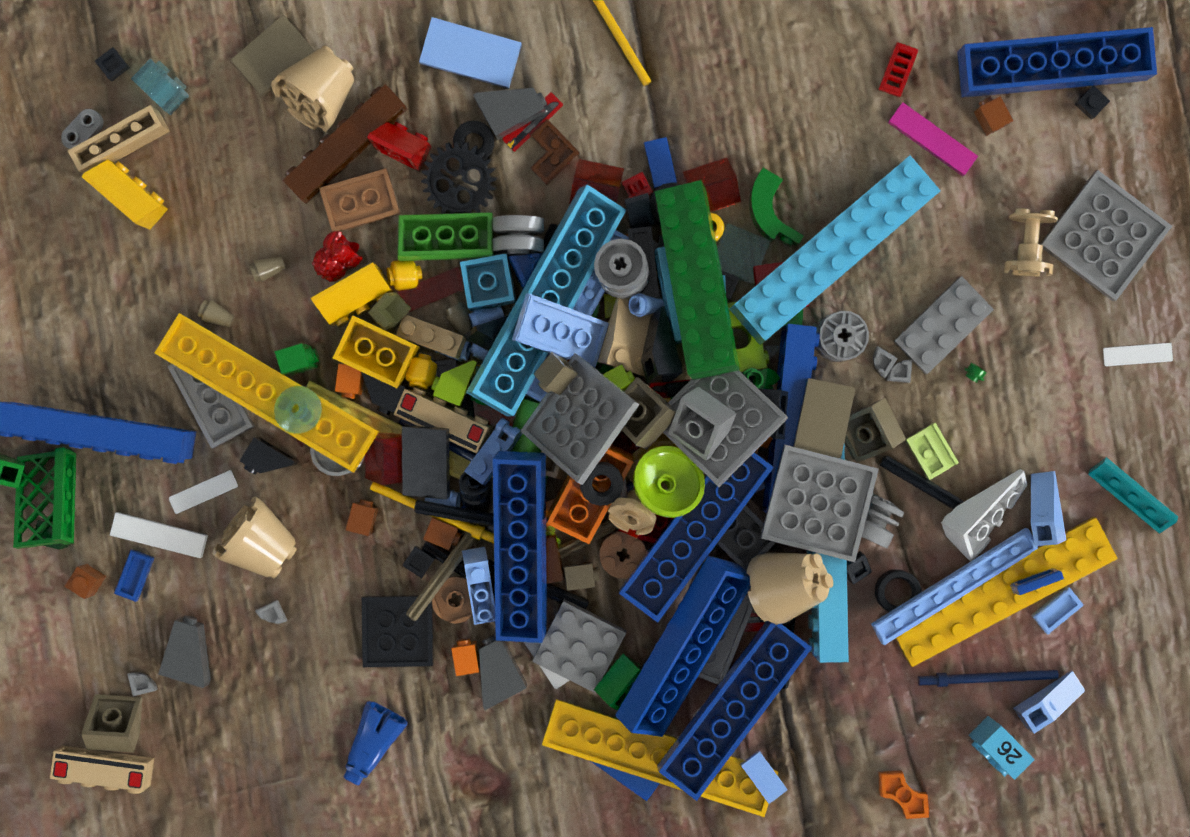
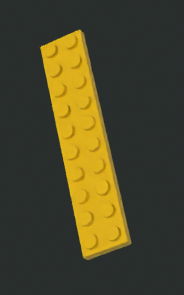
M180 313L154 352L351 472H355L379 432Z
M1092 517L1065 531L1066 541L1060 544L1038 546V549L897 637L896 640L909 665L914 667L1117 560L1118 558L1097 518ZM1051 568L1062 571L1063 580L1022 595L1013 593L1010 587L1011 583Z
M556 699L542 741L543 746L682 790L659 773L657 768L659 762L678 738L666 734L660 737L631 733L617 718ZM730 756L700 797L765 817L769 803L740 765L745 760Z

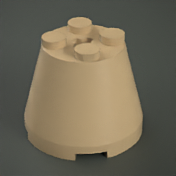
M324 45L321 49L314 51L280 72L272 80L271 87L275 96L278 98L282 97L285 104L289 107L287 111L298 121L313 130L319 127L326 132L334 124L354 83V77L351 73L353 67L347 60H341L334 55L329 47Z
M255 496L251 500L253 503L249 507L244 505L225 528L221 538L223 542L221 545L219 543L215 545L212 555L223 562L265 577L271 576L274 579L282 569L281 564L284 560L291 559L295 554L297 548L294 545L296 542L292 534L268 506Z
M763 553L755 556L747 568L751 586L748 596L752 607L764 622L769 621L775 625L786 623L826 600L829 588L833 587V578L827 573L822 558L818 553Z

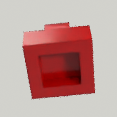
M643 172L622 182V186L629 198L648 193V196L653 194Z

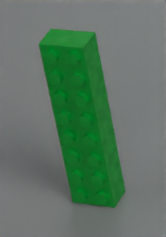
M699 180L655 191L687 374L692 380L738 371L740 367L706 188L703 182Z

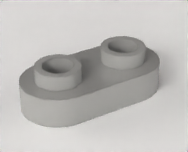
M85 109L80 112L62 132L61 140L63 145L71 149L97 135L103 128L104 121L102 116L92 109ZM88 117L92 118L90 124H86V119ZM75 134L76 139L74 141H70V136Z

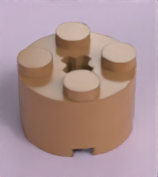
M619 530L608 534L603 539L599 551L600 562L604 570L611 576L620 579L629 578L647 553L641 539H637ZM625 548L629 556L620 559L616 553Z

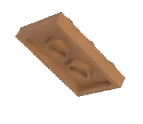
M387 168L319 188L332 232L346 231L401 214Z

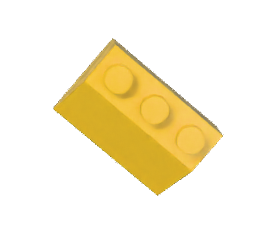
M107 159L81 176L135 224L149 230L168 210L162 204L165 200L154 191L150 194L145 189L147 185L137 176L133 179L127 174L129 169L120 161L114 163Z
M372 262L311 297V300L329 325L340 327L350 321V316L356 313L361 315L370 310L369 305L376 301L378 302L385 293L394 291L389 286L381 268Z
M352 315L333 359L398 388L406 375L412 358L416 357L420 347Z

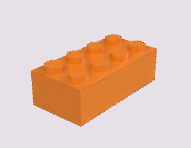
M611 444L599 462L613 464L620 471L624 481L634 460L631 453ZM567 475L546 515V524L590 544L611 504L598 506L590 503L584 498L580 490V484ZM599 475L593 479L592 486L598 492H605L610 488L611 481L607 476Z

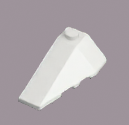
M1019 469L956 506L951 513L944 517L941 524L946 537L969 561L974 560L991 541L988 537L995 526H1001L1003 523L1001 519L1005 510L1013 508L1027 487L1024 471Z

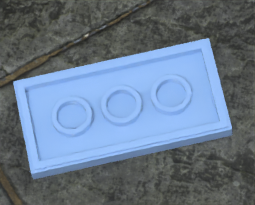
M432 17L419 63L509 89L522 43Z
M526 293L512 340L548 353L553 352L568 360L576 353L595 368L609 323Z

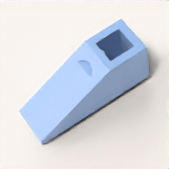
M1055 471L1031 474V528L1034 546L1056 545L1066 541Z
M485 547L463 550L462 555L474 625L494 622L495 603Z
M1070 671L1013 709L1025 728L1035 734L1055 721L1085 690L1074 672Z

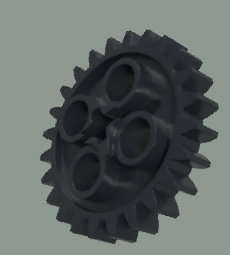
M456 141L454 148L450 143H446V151L441 146L438 147L439 155L432 152L430 157L433 161H425L429 169H424L421 172L427 175V178L421 180V183L428 184V187L423 192H430L431 194L427 201L435 200L433 208L441 206V214H444L447 210L450 211V214H456V212L473 213V209L480 213L482 211L480 204L487 207L489 204L486 198H494L489 191L497 189L495 185L491 184L498 179L496 176H491V173L496 170V167L489 168L488 166L492 159L484 160L483 157L486 152L483 151L478 154L477 145L469 149V142H465L463 147H461L460 142ZM450 158H456L459 161L460 166L458 170H454L449 166ZM441 169H444L445 171H447V172H448L449 174H451L452 176L447 175V174H443V173L441 172ZM471 169L479 171L481 176L479 181L471 179L469 174ZM462 175V181L476 186L478 191L473 190V188L465 183L458 185L457 179L454 177ZM440 179L448 181V190L445 191L439 187ZM461 190H466L470 194L468 202L460 199L459 193Z

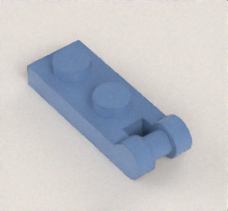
M504 418L499 420L495 430L464 471L484 486L493 476L494 456L498 451H511L522 435L519 428H513L509 425L510 422ZM504 433L508 435L506 441L500 439Z

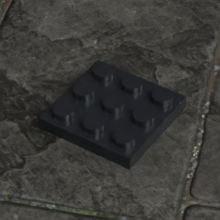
M419 595L361 597L363 668L433 666L432 600L420 617L413 621L407 617L406 612Z

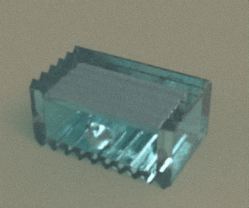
M149 59L131 80L165 112L172 115L189 97V94L184 90L187 86L178 77L172 79L167 74L170 70L160 60L155 63L152 59Z

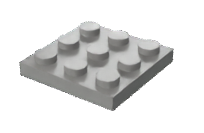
M564 599L532 662L595 693L593 689L602 680L627 630Z

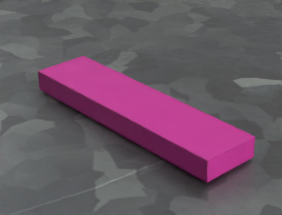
M903 102L888 121L891 126L961 176L968 172L978 158L975 153Z

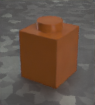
M991 96L978 103L980 107L974 111L986 136L1013 122L1001 96L994 100Z
M365 499L352 503L346 531L365 536L372 535L379 507L373 506L374 502Z
M432 517L423 540L450 550L452 545L457 546L462 534L458 532L459 528Z
M84 564L76 567L64 587L81 598L86 599L96 594L107 576L90 565Z

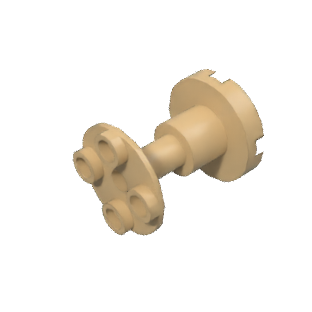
M1016 209L1015 213L1009 215V219L1025 223L1024 243L1018 245L1017 261L1005 262L1004 273L1013 270L1012 275L1037 277L1040 276V272H1046V276L1053 275L1054 265L1042 262L1043 245L1038 244L1040 223L1058 221V217H1055V211L1041 210L1039 214L1030 213V209Z
M634 460L627 474L628 479L632 483L634 470L639 460ZM661 483L663 489L668 488L665 483ZM635 490L629 491L626 498H617L611 503L608 510L610 512L609 520L617 528L626 532L629 529L637 530V535L650 533L656 522L655 513L648 510L641 503Z

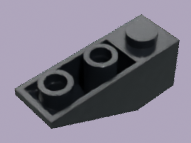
M665 306L659 308L650 317L641 359L647 384L672 382L683 373L682 363L677 353L676 341L672 335L670 319L667 316Z

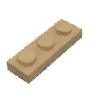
M406 315L401 320L396 333L398 337L458 360L466 342V338L462 335Z

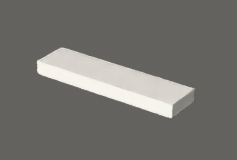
M119 512L115 513L110 536L197 558L203 557L208 537L206 534Z

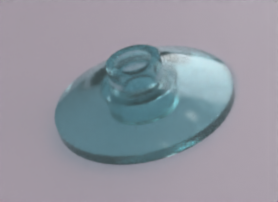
M294 386L284 390L278 396L274 406V415L277 423L284 430L295 434L305 433L314 428L320 420L322 413L321 401L317 394L303 386ZM298 404V412L293 413L292 407Z

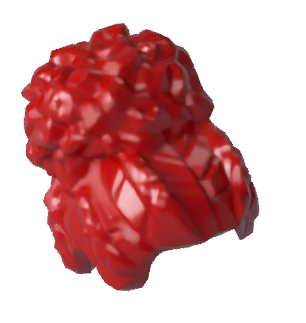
M333 231L327 234L323 241V248H320L315 253L312 262L317 275H320L322 279H326L329 282H336L344 277L347 270L358 266L363 260V257L357 254L360 245L356 242L348 241L341 231Z

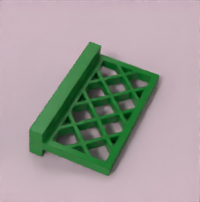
M61 447L55 448L53 452L18 456L17 460L22 461L24 464L25 462L33 461L36 466L29 474L25 473L24 467L19 488H16L13 548L22 549L59 543L64 545L74 544L76 453ZM55 458V466L48 471L44 465L49 459ZM42 470L46 476L37 484L33 478ZM52 479L54 481V489L48 494L43 488ZM30 482L35 489L26 497L24 495V488ZM41 492L46 498L37 507L32 503V500ZM51 502L53 504V512L47 517L42 511ZM30 505L34 512L26 520L23 517V511ZM40 515L45 521L36 530L31 523ZM50 525L53 528L52 538L45 539L41 534ZM29 528L34 534L28 541L22 542V534Z

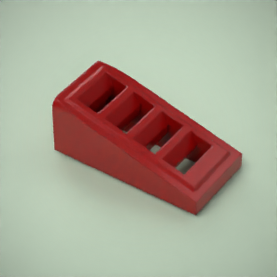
M897 42L893 46L878 90L900 98L919 50ZM897 54L909 57V59L898 56ZM894 62L906 65L905 69L894 65ZM893 71L903 76L902 78L891 75L890 72ZM887 80L898 83L899 87L886 84Z

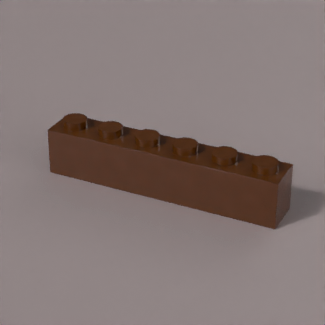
M386 84L383 87L378 86L375 88L367 102L358 104L353 110L354 114L341 120L336 126L337 130L331 135H325L320 140V145L314 151H308L303 156V161L297 167L293 166L285 173L286 177L283 181L305 204L320 192V187L327 186L372 144L367 138L370 132L386 122L393 124L408 110L405 104Z

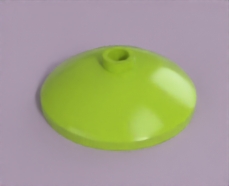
M660 446L651 449L642 456L634 470L633 483L639 500L648 510L659 516L674 518L686 515L700 503L705 490L703 471L680 448ZM661 483H665L668 489H663Z

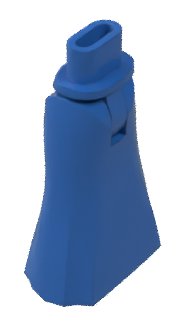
M366 702L345 766L347 770L343 777L355 785H360L363 778L368 777L390 746L406 728L408 722L405 718L376 702Z

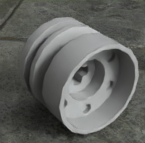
M839 311L830 314L818 322L816 326V332L820 333L818 347L815 348L823 358L829 361L842 362L856 358L865 350L868 344L869 331L865 321L851 311ZM842 332L848 335L844 342L842 338H838V334Z
M872 494L862 537L888 549L894 534L887 530L886 526L887 524L899 526L900 524L890 517L893 514L902 518L905 512L897 508L894 503Z

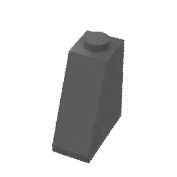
M534 88L477 92L473 94L479 109L497 140L546 114L544 106L547 105V102L542 93L537 94Z
M185 615L174 621L158 675L204 688L211 681L204 624L197 622L198 619Z
M495 635L482 641L483 645L479 649L484 710L527 688V682L505 641H496Z

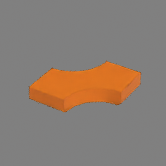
M901 770L878 772L881 797L890 798L899 803L906 819L929 818L928 794L926 792H919L909 787Z

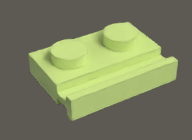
M936 423L930 424L905 440L928 480L933 479L959 463Z

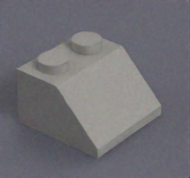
M696 387L681 398L668 434L706 461L730 431L737 413L700 387Z

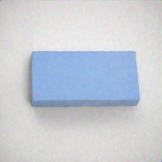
M1066 586L1031 616L1046 634H1050L1084 605L1070 587Z
M759 750L740 764L769 804L788 790Z

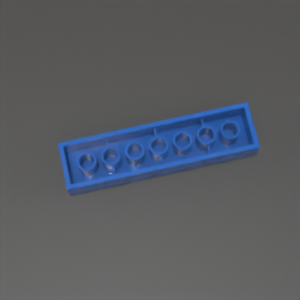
M1153 27L964 44L957 51L961 98L1141 82L1157 75Z
M787 324L782 326L777 366V374L780 379L777 381L778 386L776 390L789 392L787 405L788 419L786 420L785 440L773 438L769 444L767 462L774 468L766 477L762 511L767 513L783 446L793 447L807 378H811L812 370H816L817 356H814V348L819 345L820 333L816 332L817 327Z
M0 401V436L22 437L21 439L29 441L41 440L55 445L69 444L68 447L92 448V451L115 452L116 450L115 454L138 456L139 454V458L148 460L161 459L163 457L162 462L177 464V462L184 463L185 459H192L197 431L17 402Z
M498 451L493 458L496 641L543 643L547 633L546 454Z
M753 453L720 487L706 475L704 477L705 490L700 503L688 514L674 517L620 588L619 594L658 623L774 467L756 453Z
M707 556L703 562L701 569L690 584L683 600L679 603L676 612L667 624L659 641L655 644L651 655L644 663L640 674L632 684L630 691L615 715L631 733L663 737L751 588L750 576L739 564L712 556Z
M766 621L657 765L659 773L697 801L812 647L782 624L775 625Z

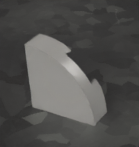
M877 346L873 354V364L877 373L882 378H886L898 358Z
M912 360L900 361L893 365L886 376V381L910 383Z
M278 600L255 610L261 619L268 622L280 624L288 621Z
M130 672L127 674L133 696L158 690L156 683L150 676L141 672Z

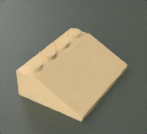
M616 298L597 362L614 368L622 364L626 372L631 370L633 374L645 378L641 359L650 317L653 314L637 317L629 311L628 304L630 298ZM682 343L676 344L683 373L673 381L691 379L687 374Z

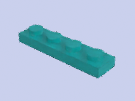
M1107 457L1089 470L1088 475L1159 534L1177 522L1178 516Z

